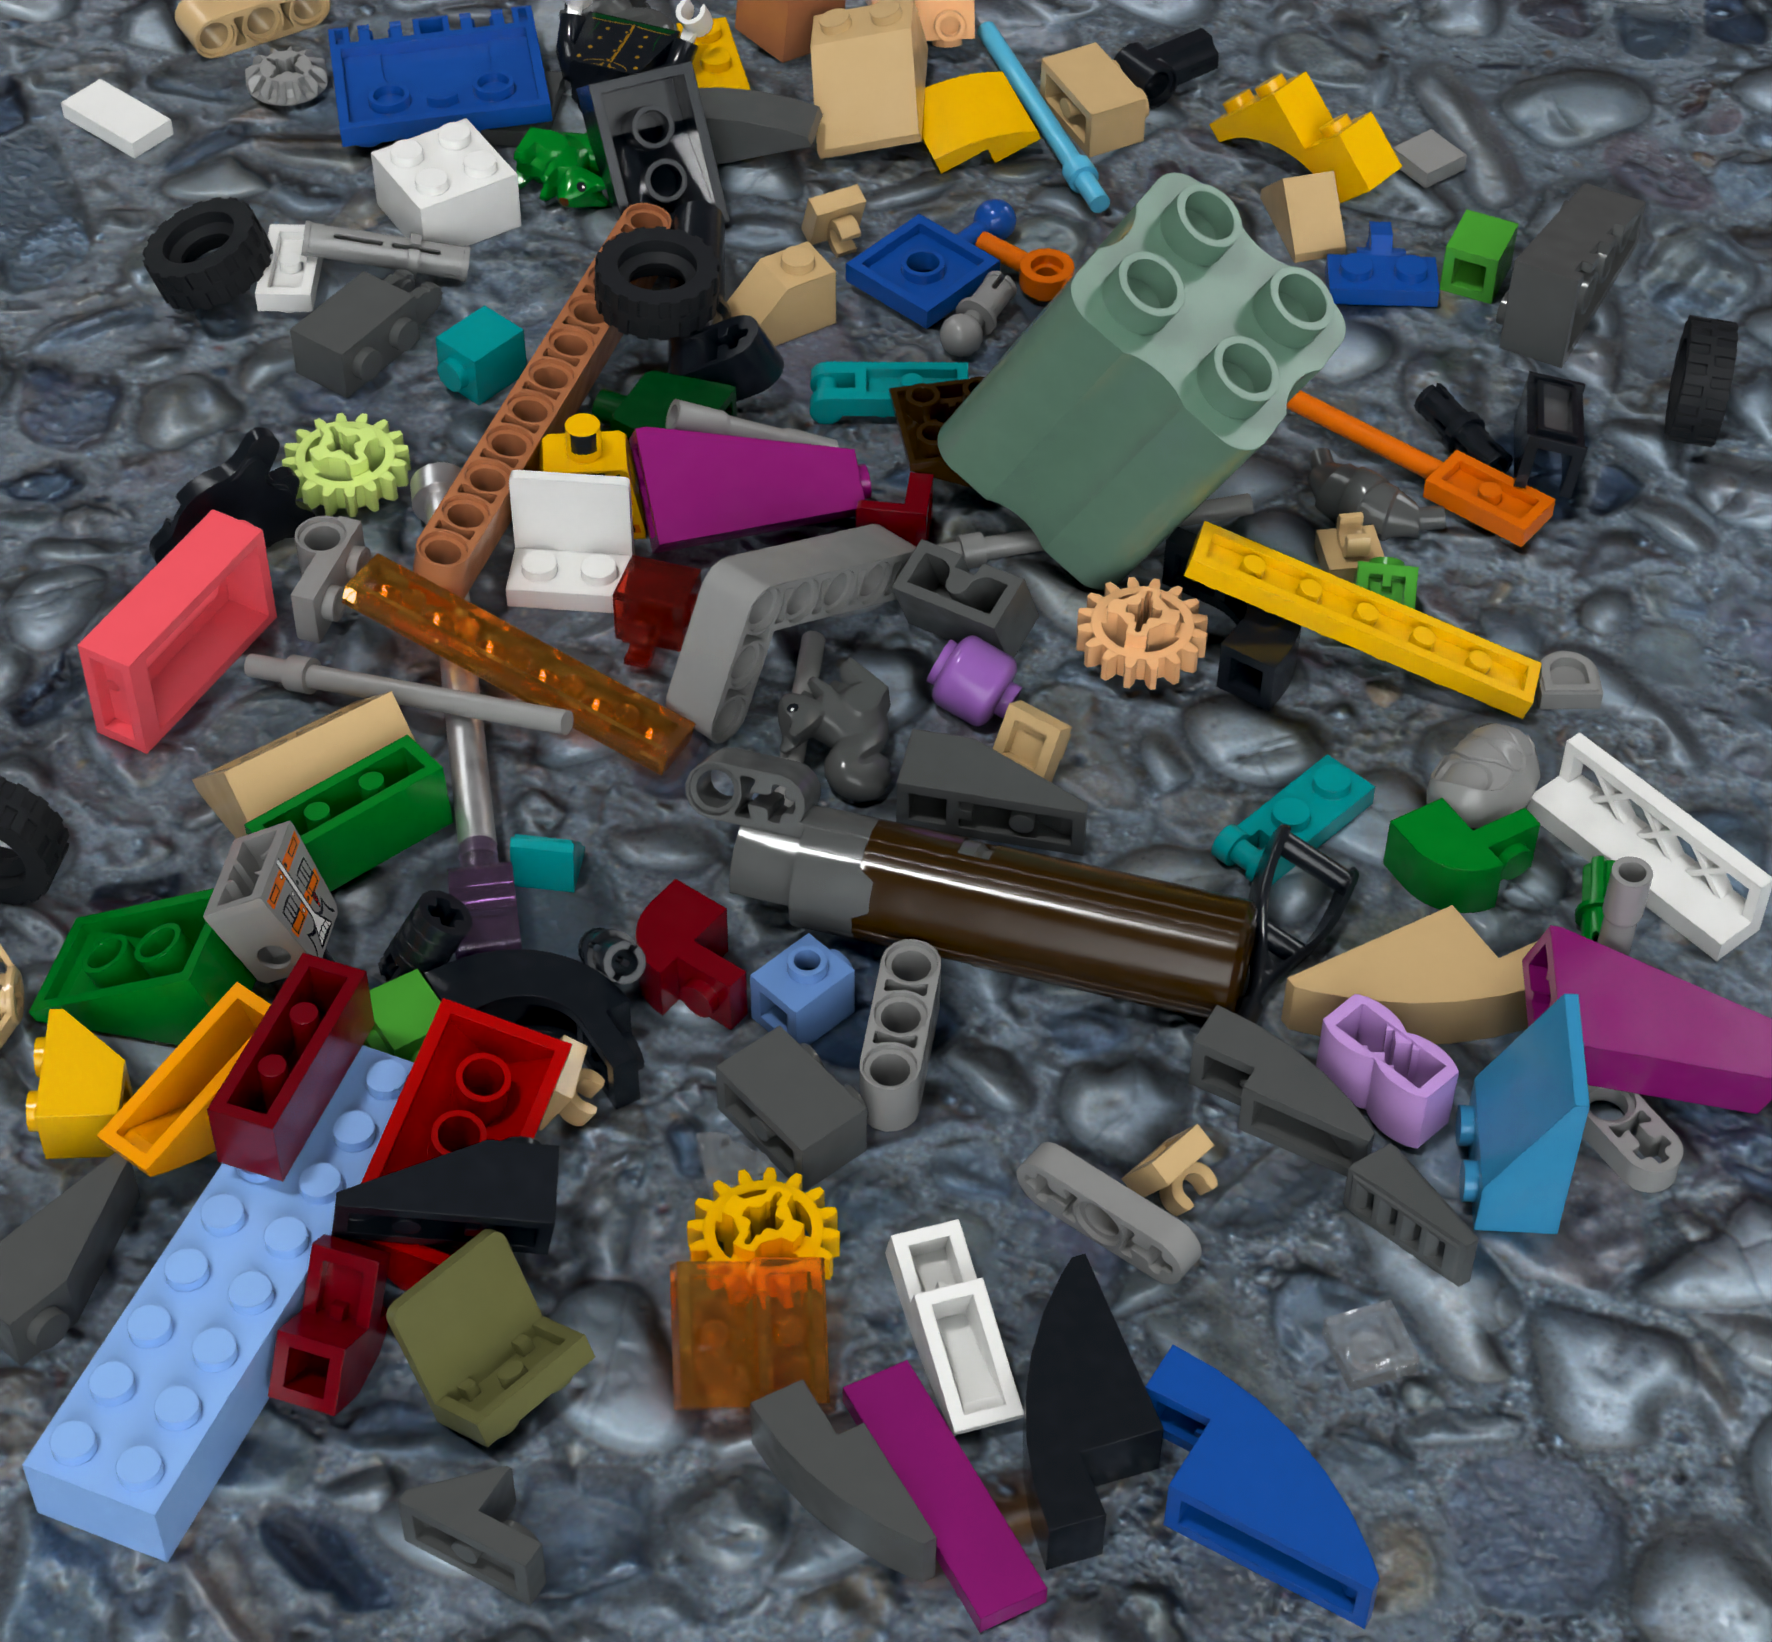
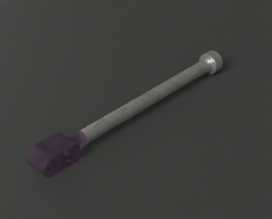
M436 462L421 467L412 476L410 481L412 509L415 515L425 522L426 525L461 471L460 467L451 463ZM468 592L458 607L446 611H435L441 681L443 688L480 694L470 596ZM445 713L460 867L447 868L449 894L459 899L468 908L473 923L470 931L455 951V957L457 960L482 952L522 949L512 861L499 863L484 723L483 720Z

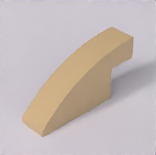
M1451 905L1287 977L1281 1020L1288 1029L1320 1036L1323 1019L1351 996L1359 994L1381 1003L1392 1011L1401 1021L1407 1033L1421 1036L1434 1044H1452L1488 1039L1526 1030L1528 1028L1522 959L1536 942L1498 958L1457 909Z

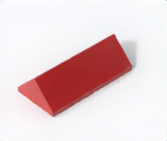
M442 998L361 1184L485 1140L503 1141L506 1138L515 1136L535 1139L570 1055L572 1044ZM344 1239L391 1253L387 1278L402 1291L410 1289L460 1249L456 1247Z

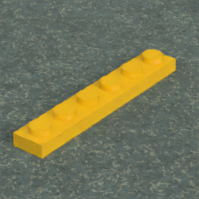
M1204 521L1195 539L1183 576L1523 719L1532 706L1542 663Z

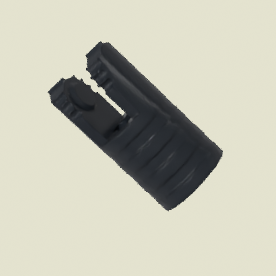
M435 890L423 893L390 942V945L383 954L384 956L380 959L378 965L381 976L383 975L391 981L418 969L424 977V973L447 964L473 926L472 916L468 908L451 894Z

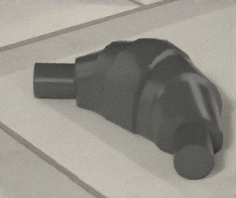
M1317 448L1309 454L1312 471L1309 473L1308 482L1316 500L1315 507L1335 525H1337L1339 514L1362 512L1364 516L1362 526L1374 525L1378 539L1381 541L1389 538L1418 537L1419 531L1445 528L1446 514L1442 505L1418 507L1413 499L1403 493L1398 487L1390 484L1389 480L1375 471L1365 467L1357 468L1350 463H1335L1331 451L1327 448Z

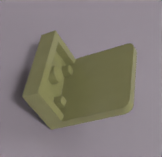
M485 1229L393 1301L388 1307L386 1314L387 1321L437 1422L486 1447H489L497 1439L511 1433L523 1417L551 1394L567 1386L572 1377L595 1358L584 1334L542 1315L506 1237L493 1229Z

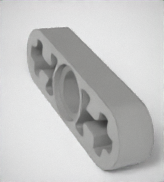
M1588 1085L1589 1103L1599 1100L1612 1102L1621 1108L1624 1116L1617 1120H1604L1595 1116L1589 1110L1582 1137L1619 1178L1631 1188L1647 1193L1660 1192L1669 1188L1676 1180L1683 1157V1145L1679 1137L1639 1094ZM1634 1130H1637L1636 1136L1634 1137L1632 1132ZM1638 1151H1639L1643 1156H1645L1646 1158H1644V1159H1642V1160H1641L1640 1158H1638V1157H1637ZM1659 1156L1662 1159L1661 1163H1658L1652 1157Z
M1051 1142L1041 1143L1017 1168L1016 1175L1019 1185L1035 1204L1161 1283L1177 1284L1201 1257L1202 1249L1199 1240L1181 1220L1058 1144Z

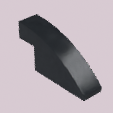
M1086 1254L1070 1259L1048 1301L1032 1349L1027 1381L1023 1425L1024 1486L1031 1526L1046 1570L1102 1554L1106 1513L1095 1487L1159 1469L1164 1428Z

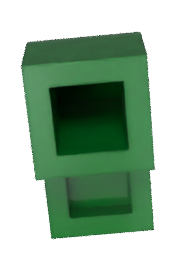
M1440 798L1390 821L1383 865L1412 896L1433 908L1442 910L1453 905L1459 913H1475L1489 910L1496 905L1500 881L1503 879H1514L1531 867L1540 823L1524 807L1476 830H1472L1443 798Z

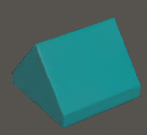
M515 834V837L510 839L511 886L574 893L584 857L585 846L581 845L582 842Z

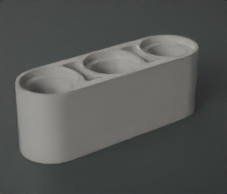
M904 939L895 942L885 950L882 956L860 1057L859 1094L862 1096L868 1109L867 1124L874 1129L884 1132L899 1131L907 1128L916 1120L920 1112L940 1009L941 956L932 945L917 939Z

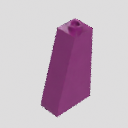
M656 427L635 428L629 438L653 554L856 517L858 501L869 499L872 495L868 469L865 464L858 465L855 449Z
M1550 925L1522 959L1528 1027L1564 993L1579 994L1588 1085L1758 1114L1772 1100L1771 1018L1563 927Z

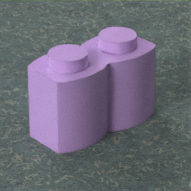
M1354 994L1323 1019L1316 1067L1323 1071L1356 1107L1366 1109L1368 1116L1380 1131L1400 1144L1418 1149L1449 1123L1459 1070L1451 1057L1443 1049L1421 1036L1407 1033L1401 1021L1392 1011L1381 1003L1363 995Z

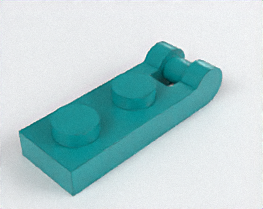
M820 362L811 369L810 387L813 394L810 397L809 412L814 421L826 425L839 421L842 416H895L889 396V388L912 386L919 383L928 384L969 379L968 362Z
M1327 754L1237 826L1235 824L1226 826L1216 837L1211 853L1227 866L1237 864L1246 871L1245 878L1252 883L1268 840L1280 825H1290L1291 833L1317 849L1373 804L1375 786ZM1280 856L1272 885L1296 865Z

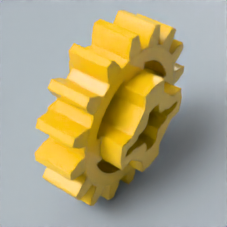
M767 1167L763 1174V1179L753 1181L751 1175L745 1169L739 1170L738 1185L732 1188L720 1180L713 1183V1201L698 1198L695 1201V1219L687 1221L690 1267L692 1271L702 1272V1287L706 1291H710L723 1285L724 1304L729 1306L737 1302L742 1295L750 1297L753 1312L761 1311L765 1298L774 1297L777 1304L783 1310L790 1308V1293L796 1290L802 1295L812 1298L816 1295L815 1277L830 1280L833 1276V1258L840 1257L838 1212L836 1207H825V1191L821 1187H817L804 1193L802 1175L798 1173L792 1175L786 1183L777 1181L774 1167ZM805 1229L807 1230L809 1236L805 1235ZM717 1240L723 1242V1251L720 1248Z

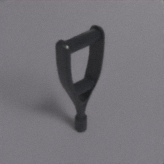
M1288 824L1280 825L1268 840L1256 869L1248 899L1253 900L1258 909L1255 921L1257 924L1250 960L1248 988L1245 996H1241L1235 1014L1256 1024L1263 1011L1261 1002L1266 993L1278 980L1309 957L1331 933L1342 916L1359 879L1358 869L1354 866L1347 869L1291 833V826ZM1280 856L1335 890L1321 921L1305 944L1268 921L1269 894ZM1268 951L1277 956L1278 958L1282 959L1283 961H1273L1270 958Z

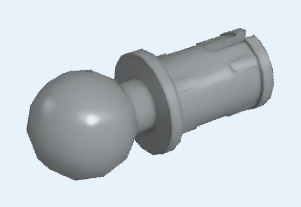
M991 271L986 275L982 284L971 297H966L958 303L956 314L947 318L940 329L942 347L950 355L958 357L972 355L979 349L983 336L993 332L997 325V316L1017 294V287L1011 277L1006 275L1004 280L995 289L993 286L1000 279L1002 272Z

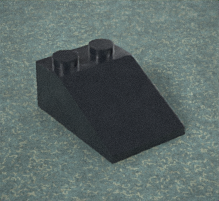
M692 61L590 84L576 89L588 139L617 221L626 208L636 203L657 205L665 209L672 217L677 207L695 200L706 201L717 206L722 211L725 222L730 221Z

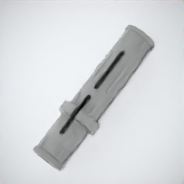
M306 220L301 256L320 257L394 270H402L403 268L415 275L414 278L419 273L466 282L471 247L424 241L421 234L411 233L410 238L359 229L324 225Z

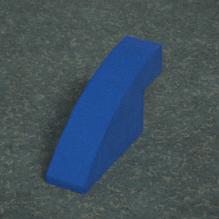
M1173 1344L1145 1386L1164 1428L1163 1438L1190 1452L1168 1486L1164 1526L1365 1629L1372 1616L1380 1578L1373 1557L1352 1512L1326 1471L1296 1435L1257 1398L1216 1368Z

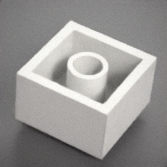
M467 118L457 122L446 123L435 130L409 139L399 140L390 146L371 152L377 205L406 238H410L411 233L421 234L424 241L465 247L522 226L517 173Z

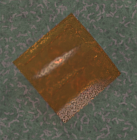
M755 1257L749 1261H677L670 1265L674 1411L750 1409L751 1402L802 1379L819 1405L830 1403L824 1257Z

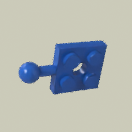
M986 200L976 209L974 222L957 234L918 214L847 262L846 281L928 329L956 309L962 299L971 297L989 272L1000 271V260L976 247L975 244L979 235L984 231L1002 240L1007 239L1016 227L1015 211L1004 200Z

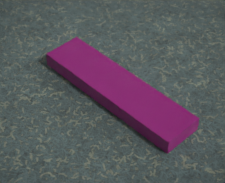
M908 1360L843 1387V1403L856 1425L865 1423L936 1535V1560L978 1631L983 1632L1046 1603L1048 1588Z

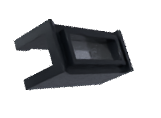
M1529 371L1514 418V486L1526 488L1538 448L1561 453L1562 481L1559 487V496L1571 499L1588 449L1585 446L1583 392L1585 383Z

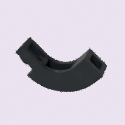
M1177 527L1166 539L1162 583L1172 588L1177 585L1182 587L1183 593L1221 610L1235 622L1237 626L1221 643L1217 687L1270 711L1288 689L1294 677L1302 626L1183 576L1197 535Z
M507 949L466 956L424 973L425 980L440 1001H442V998L557 1039L566 1035L588 1046L583 1062L588 1069L596 1071L605 1079L602 1090L616 1110L640 1100L638 1070L644 1068V1059L640 1047L632 1035L630 1000L609 978L594 968L572 958L551 952Z

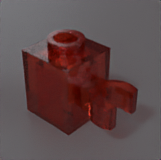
M635 555L631 556L613 593L615 638L623 640L625 643H630L624 657L625 665L648 669L653 661L656 647L677 652L681 651L702 585L701 569Z

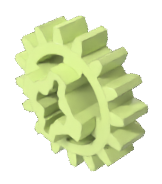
M337 413L335 422L326 423L318 418L314 420L315 430L313 432L298 429L295 432L297 443H286L284 446L286 458L282 459V467L285 466L293 469L300 480L296 499L303 498V502L308 504L311 510L319 505H323L325 516H333L338 508L346 509L350 518L356 517L358 508L365 506L373 512L379 511L378 500L380 498L395 501L398 499L397 487H404L409 484L408 471L411 470L408 445H404L403 433L400 430L389 432V424L385 419L370 425L368 423V415L361 413L355 422L347 421L344 413Z

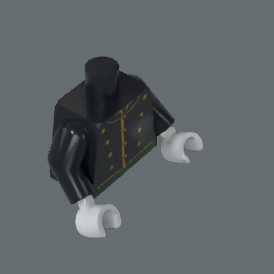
M564 0L567 5V13L561 14L556 45L562 77L571 83L572 99L578 104V108L582 112L577 88L688 61L693 63L698 46L694 44L696 38L705 36L712 29L713 19L706 5L703 4L698 16L691 19L694 14V5L690 0H681L676 8V17L683 26L682 33L680 34V31L590 11L587 17L582 16V10L588 8L593 0Z

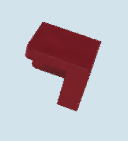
M910 472L904 504L870 500L858 501L856 507V527L879 524L916 547L921 539L928 541L933 516L934 474Z

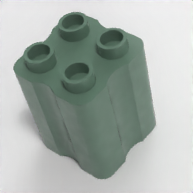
M1167 173L1162 175L943 424L938 433V448L946 464L986 500L1005 506L1024 520L1037 536L1043 550L1072 576L1090 588L1105 590V583L1112 582L1118 585L1268 440L1287 415V402L1324 367L1343 342L1346 333L1345 321L1339 308L1334 303L1329 289L1320 278L1304 268L1289 266L1276 260L1251 239L1242 226L1241 216L1237 207L1226 194L1213 186L1202 184L1186 174Z

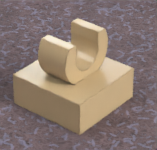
M858 184L808 199L801 229L811 245L828 240L831 251L836 258L854 253L857 250L853 239L861 236L859 226L866 205V200Z
M1362 512L1339 514L1336 528L1316 530L1314 549L1321 570L1351 583L1354 580L1358 561L1369 562L1370 559L1375 557H1385L1374 525L1362 526L1364 519Z
M1022 700L1009 703L993 749L1052 782L1058 764L1063 758L1070 740L1072 726Z
M563 1035L560 1040L571 1043L572 1049L539 1127L541 1131L558 1114L566 1122L574 1126H584L596 1114L597 1107L582 1100L578 1093L591 1099L605 1083V1079L596 1071L582 1068L588 1046L566 1035Z
M1196 1124L1164 1141L1121 1179L1129 1189L1142 1197H1147L1159 1191L1160 1199L1165 1209L1174 1216H1179L1194 1207L1191 1199L1183 1190L1184 1180L1190 1182L1200 1196L1218 1186L1213 1171L1205 1164L1197 1162L1215 1145L1199 1124Z

